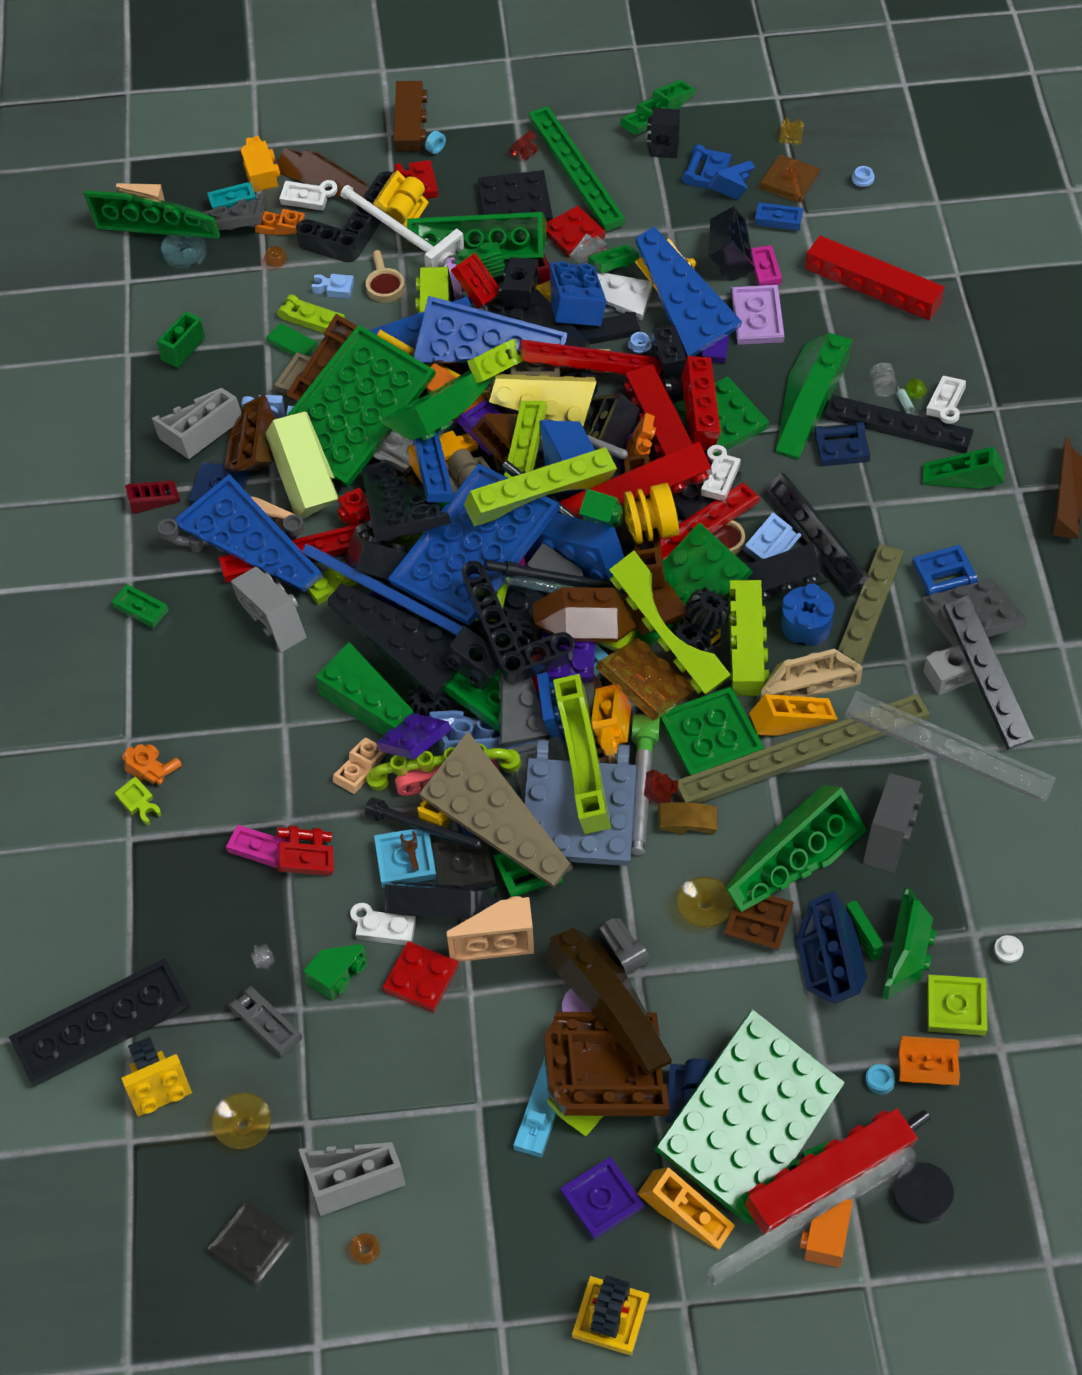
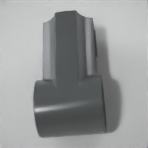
M612 918L599 928L600 935L613 953L614 961L626 975L650 963L645 947L639 940H634L620 918Z

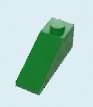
M994 446L924 463L923 484L974 489L1004 484L1005 464Z

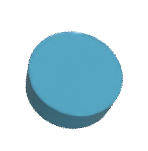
M433 131L426 140V150L432 154L439 153L445 146V135L439 131Z
M873 1065L866 1073V1085L873 1093L887 1094L895 1086V1073L887 1065Z

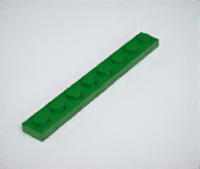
M549 106L528 112L530 122L603 230L606 232L625 225V217Z

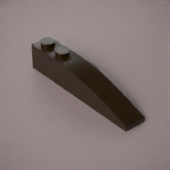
M575 928L550 937L547 956L548 964L647 1074H650L671 1064L672 1059L626 973L594 938Z

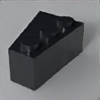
M734 206L710 219L708 256L717 265L722 275L726 274L731 281L756 269L746 220Z

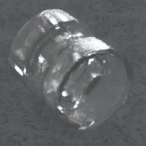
M879 363L870 370V377L872 382H874V392L880 397L890 396L898 389L897 380L894 377V369L889 363Z

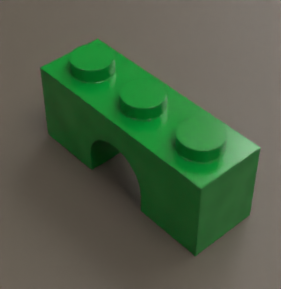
M590 489L586 490L579 512L580 516L584 517V520L614 527L615 529L616 526L621 527L624 512L619 500L607 494Z

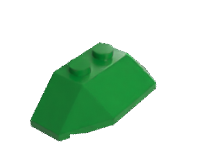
M904 887L882 995L883 999H889L921 981L923 970L929 971L932 954H927L928 946H934L937 930L931 929L933 917L908 887Z

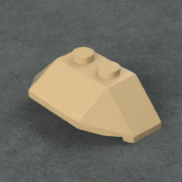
M836 649L811 653L796 659H788L776 665L761 691L760 699L765 694L813 697L859 685L863 669L860 664Z

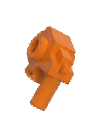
M140 744L135 748L130 746L122 756V760L125 761V771L134 777L136 776L140 781L145 779L151 784L157 783L158 785L162 784L165 776L180 768L182 764L176 757L163 765L157 761L159 751L150 744L146 746Z

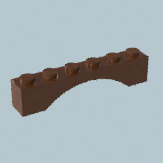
M649 454L631 456L624 459L625 473L650 463ZM657 528L653 529V541L648 542L645 532L642 531L643 543L636 545L634 542V551L652 573V589L665 587L666 579L659 532Z

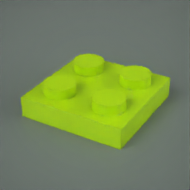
M928 974V1032L986 1036V978Z

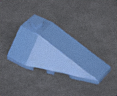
M462 711L429 712V717L448 721L452 729L432 745L433 756L444 755L447 748L456 747L468 731L475 741L485 745L486 749L503 748L518 751L538 744V740L498 747L500 732L479 717L463 716Z

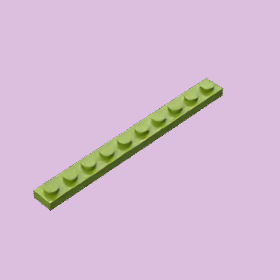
M521 401L508 461L522 472L534 470L541 438L540 421L545 420L547 411L545 401ZM505 472L504 476L507 478H511V476L507 472ZM510 577L504 581L496 592L502 609ZM494 618L489 621L497 622V619Z

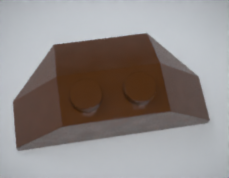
M264 394L244 404L242 408L243 413L238 417L229 434L224 465L227 471H256L264 466L271 465L275 461L265 435L275 417Z
M561 587L534 602L531 606L534 628L543 629L550 635L566 632L574 638V642H617L631 631L637 629L638 626L635 611L625 600V597L614 588Z

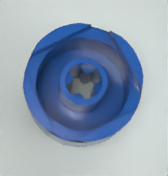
M808 584L807 586L790 591L783 598L781 630L784 636L795 644L797 642L806 643L805 646H814L824 642L828 638L833 624L834 603L832 598L816 584Z

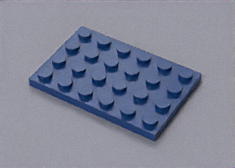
M478 463L453 495L452 502H448L441 510L442 513L447 512L449 514L451 524L427 529L388 580L395 587L471 626L477 616L464 588L462 567L465 563L473 560L479 561L483 565L485 560L503 563L507 560L516 562L518 565L560 510V505L558 502L544 496L526 503L496 520L474 527L464 506L469 492L508 479ZM486 570L495 592H497L508 577L503 576L499 572ZM472 574L468 578L474 580L478 579L480 575ZM482 596L478 599V601L486 602L490 598L487 596Z

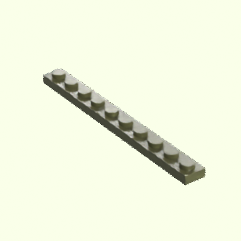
M915 694L675 781V788L682 802L701 803L929 720L930 713L919 694Z

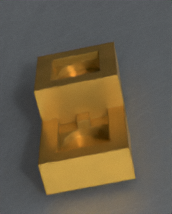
M684 802L660 803L658 806V829L682 835L687 830L713 835L717 831V806Z

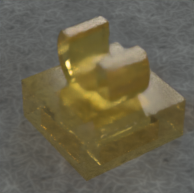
M786 117L785 121H782L780 143L801 145L804 131V123H801V119L798 118L797 122H791L789 117Z

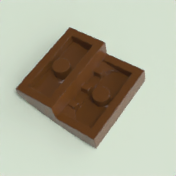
M667 581L665 587L652 589L656 608L665 625L685 618L687 613L684 609L685 605ZM638 608L635 611L638 624L637 629L642 636L650 631L641 619L645 616Z
M770 895V897L742 912L738 911L734 905L724 935L779 951L792 914L794 902Z

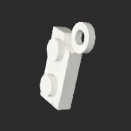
M332 180L323 181L320 186L285 181L279 199L282 205L324 211L327 197L334 196L338 188L337 184ZM328 186L332 187L330 191H326L325 188Z
M942 376L927 406V415L938 417L943 422L949 424L957 422L960 412L956 407L966 388V381ZM949 413L954 414V416L948 417Z
M713 445L707 451L708 459L713 462L711 465L713 474L709 475V479L704 482L701 496L725 502L740 467L741 459L728 456L723 446ZM714 452H719V453H721V455H720V456H714L713 453H714Z
M358 903L352 907L350 911L351 919L354 923L358 924L356 930L357 940L406 945L408 941H413L416 916L375 912L366 903ZM360 910H364L367 912V914L364 917H358L356 915L357 912Z

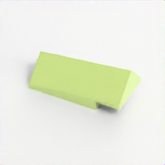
M307 412L273 420L265 435L295 515L305 519L338 501L339 497L331 481L334 479V476Z

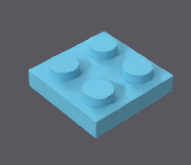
M418 829L374 835L382 888H385L386 882L391 881L422 882L437 879L429 833ZM412 831L416 833L418 847L415 851L419 867L418 871H412L409 855L401 846V834H403L404 840L410 841L413 839Z

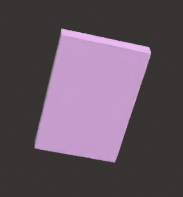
M778 285L731 287L733 312L742 321L741 327L736 330L737 345L784 342L785 336Z

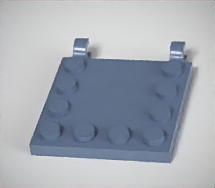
M538 740L537 759L529 758L524 803L569 862L630 866L636 765H628L630 745H619L618 764L599 763L612 828L584 834L577 812L570 761L548 760L549 740Z

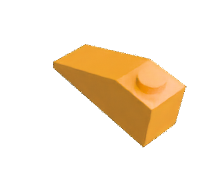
M765 694L749 713L757 735L780 736L832 724L838 720L829 698Z
M669 1167L653 1170L637 1193L658 1213L716 1250L721 1248L735 1226Z

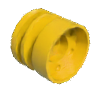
M668 483L650 486L649 499L645 498L642 489L636 490L637 501L634 500L631 491L624 492L625 501L623 509L628 531L631 533L636 545L643 543L642 531L645 532L648 542L653 541V529L657 528L662 539L679 535L676 508Z

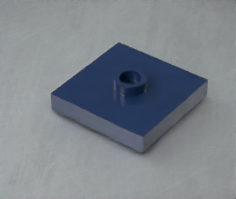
M202 462L189 497V504L195 503L228 474L245 490L250 472L227 471L224 465Z

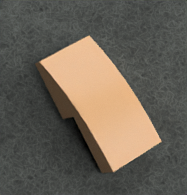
M365 737L349 752V760L333 774V782L355 794L367 781L368 772L380 764L386 752L380 751L377 743Z

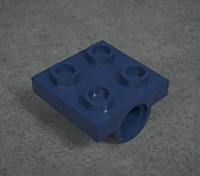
M695 1058L687 1060L684 1065L670 1064L668 1082L670 1110L668 1116H666V1123L673 1122L712 1066V1062Z

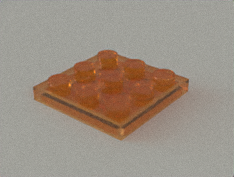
M639 638L603 658L595 667L653 721L689 698L695 691L686 678L676 673L666 660L655 654L650 646Z

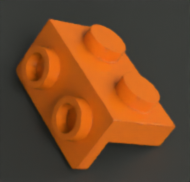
M901 1036L898 1053L899 1081L959 1085V1040Z

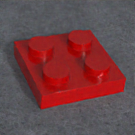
M579 206L546 222L547 237L568 258L605 238V231Z
M408 941L383 986V992L435 1013L459 967V962Z

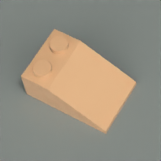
M514 896L507 900H500L448 930L447 940L450 958L461 962L534 954L529 897Z

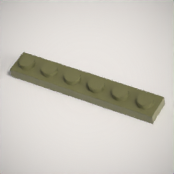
M883 544L878 546L868 572L870 578L862 587L838 649L839 652L862 665L904 553V550Z

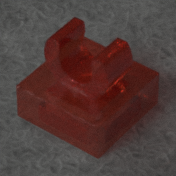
M530 130L519 138L508 151L513 157L520 153L522 159L527 161L530 158L527 150H530L533 155L539 150L537 145L532 143L537 136Z
M655 769L646 772L644 796L659 805L660 803H671L672 793L678 790V780L673 781L668 777V774H662Z

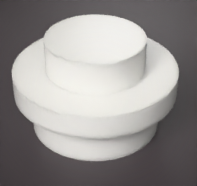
M1006 935L996 941L994 951L1000 961L1013 963L1021 958L1023 945L1016 937Z

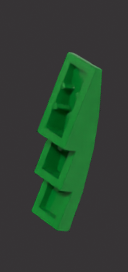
M680 79L653 90L651 99L637 104L636 112L621 118L620 126L632 134L638 135L647 130L648 117H652L653 108L679 109L696 93L697 89Z

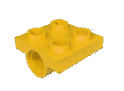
M397 170L392 173L373 204L407 228V219L419 218L429 202L422 196L425 191L423 183L415 177L405 178Z

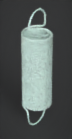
M898 389L899 391L896 395L905 412H914L915 408L905 389Z

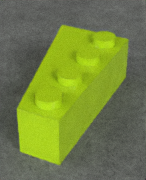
M448 267L420 268V277H416V291H420V297H416V312L421 313L425 311L428 296L450 301L452 290Z
M730 580L728 624L732 676L731 688L736 696H761V691L769 679V670H764V664H768V648L763 647V642L767 641V628L763 627L766 611L765 606H762L761 580Z

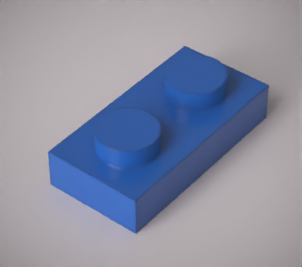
M758 202L755 225L800 231L803 208Z

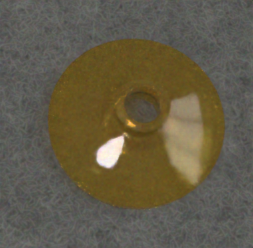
M697 877L689 880L681 887L677 896V907L680 915L688 923L697 927L708 928L721 924L729 917L733 907V902L725 890L727 886L712 877ZM702 904H706L709 906V908L704 909L700 906Z
M237 1093L227 1097L217 1106L212 1119V1127L217 1139L225 1146L233 1149H246L255 1146L265 1138L271 1126V1113L268 1105L262 1098L251 1093ZM241 1122H248V1126L245 1128L238 1127Z

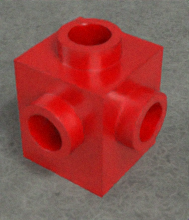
M360 487L338 498L339 509H337L341 521L346 523L347 526L359 525L371 520L367 496Z

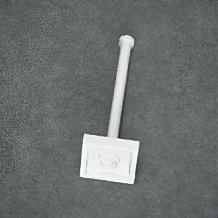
M346 185L341 190V197L350 199L425 251V267H446L445 259L454 257L455 254L464 249L463 233L458 229H455L437 245L432 246L358 195L351 186Z

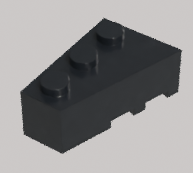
M622 393L592 397L590 414H587L585 422L588 424L586 434L623 449L627 444L632 427L636 423L640 409ZM610 455L614 463H619L618 457Z
M353 533L344 562L356 571L388 580L409 551L406 550V546L392 542L389 545L383 543L382 540L376 542L374 536L368 535L367 538Z
M813 543L746 564L753 571L747 580H761L762 601L769 599L773 595L789 593L796 588L807 586L808 584L818 585L828 582L820 554Z

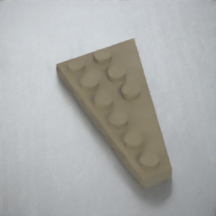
M468 731L419 793L420 798L555 888L570 868L569 861Z

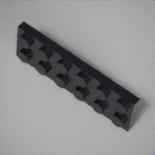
M166 958L9 1036V1039L32 1086L35 1087L191 1006Z

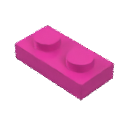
M772 245L751 248L756 268L754 273L758 286L782 285V276Z
M237 825L226 849L228 853L277 868V845L279 842H287V840Z

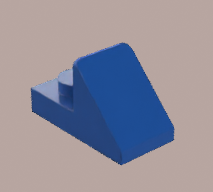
M750 160L717 171L709 181L708 186L715 191L738 200L747 190L745 182L749 180V175L755 169V166Z

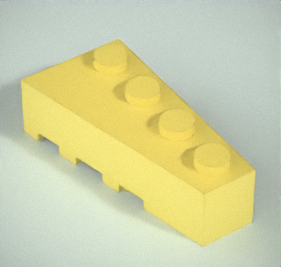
M496 374L492 381L488 400L490 403L518 411L521 401H545L547 404L545 418L554 421L580 422L584 426L596 380L594 377Z

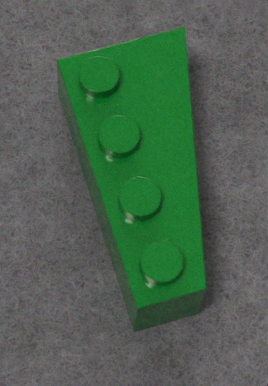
M350 642L315 676L319 695L385 736L388 730L396 728L401 724L405 717L414 714L409 705Z

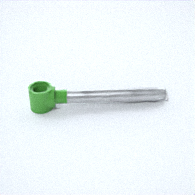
M633 714L632 741L637 746L631 854L643 855L645 853L643 847L646 845L652 750L657 742H659L660 715Z

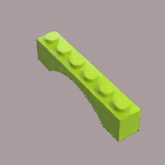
M604 447L471 490L464 506L475 527L496 520L508 512L546 495L571 489H590L610 480L617 468L607 448Z
M632 551L609 569L613 574L609 579L618 590L624 588L629 595L625 600L634 611L638 608L645 616L641 619L650 632L654 629L661 637L657 641L666 652L671 649L677 658L673 662L682 673L687 670L693 679L689 682L698 694L703 691L708 695L732 677L715 654L701 651L686 644L667 628L654 602L652 573L635 551Z
M580 674L554 679L557 703L570 757L579 821L584 834L610 829L612 827L586 692Z

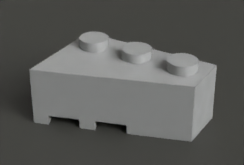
M219 388L194 399V404L181 409L178 406L173 409L174 413L162 418L159 415L152 418L159 439L190 459L232 428L242 412L237 397L223 388Z
M256 566L231 581L238 601L255 621L259 619L266 626L263 629L264 633L268 637L274 636L277 644L276 647L281 653L307 638L296 610L299 606L295 597L292 594L288 595L280 583H274L268 572L263 573Z
M392 1142L355 1145V1148L337 1149L336 1146L326 1147V1150L308 1151V1148L298 1149L320 1216L406 1185L402 1167Z

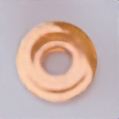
M272 246L266 251L265 262L271 267H280L288 260L286 251L280 246Z
M368 1233L356 1236L350 1244L351 1256L360 1264L372 1263L380 1254L378 1239ZM363 1246L371 1248L367 1254L361 1253L360 1249Z

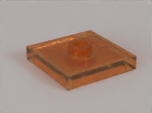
M780 154L760 182V188L801 203L820 175V168Z

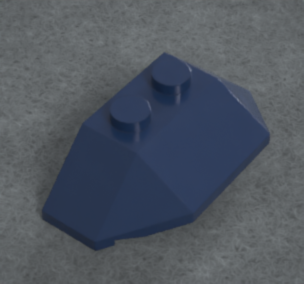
M832 891L809 901L808 911L802 921L796 942L807 991L833 1004H837L859 995L867 979L856 926L838 894Z

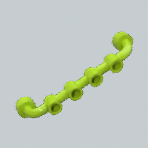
M478 743L489 759H499L501 769L504 772L514 773L520 769L522 762L517 751L503 748L486 749L485 745ZM455 747L447 748L444 755L433 756L429 751H424L417 759L410 760L395 755L389 763H383L371 769L366 777L367 782L372 790L382 791L389 785L388 773L403 776L410 770L421 769L424 772H431L435 767H439L444 763Z

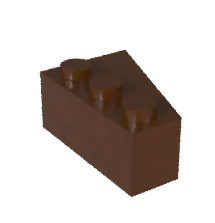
M396 81L394 144L396 151H422L423 143H426L427 134L426 129H424V123H427L426 103H428V91L424 90L422 81Z

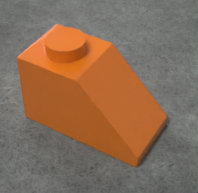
M846 1199L813 1219L809 1231L803 1230L800 1248L806 1249L804 1260L837 1268L841 1267L853 1200Z

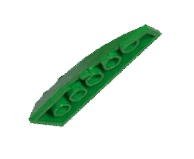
M85 190L83 193L96 229L216 239L220 237L214 217L183 205L126 193Z
M543 212L407 219V228L432 246L437 245L455 229H458L463 233L464 249L472 250L486 242H498L503 260H510V257L544 258L547 231L546 217Z
M828 333L805 343L788 376L776 446L777 454L799 460L814 431V427L817 425L850 360L852 339Z
M469 370L463 373L462 376L445 383L444 386L428 392L421 399L418 398L403 406L381 421L385 426L411 441L420 437L422 441H425L436 435L435 430L439 432L451 426L449 421L458 417L470 407L483 393L493 377L476 384L473 374Z
M822 785L787 816L749 856L725 888L738 911L742 912L770 897V894L783 890L791 886L790 883L800 878L808 877L812 874L811 872L818 868L830 865L867 831L843 788Z

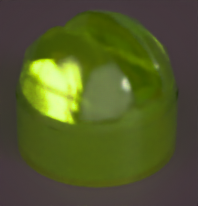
M915 378L909 380L906 386L908 397L918 399L926 394L927 387L923 381Z

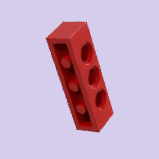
M687 356L681 379L688 436L692 444L700 441L703 450L708 451L709 447L717 444L721 433L712 361L708 357Z

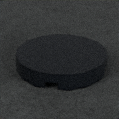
M917 1162L907 1165L899 1172L894 1182L893 1199L896 1207L905 1217L920 1221V1223H931L940 1220L948 1213L954 1200V1187L950 1177L941 1168L931 1163Z

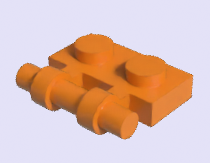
M645 413L627 441L625 449L628 452L627 457L650 453L651 440L656 431V427H653L655 416Z

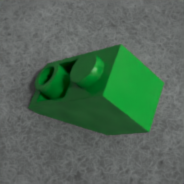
M356 944L321 950L303 970L306 984L333 1001L338 994L341 995L347 990L350 980L354 975L361 973L366 967L368 958L365 946Z

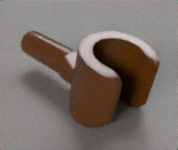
M412 831L413 839L410 841L404 840L403 834H401V846L409 855L412 871H418L419 867L415 851L418 847L416 833Z

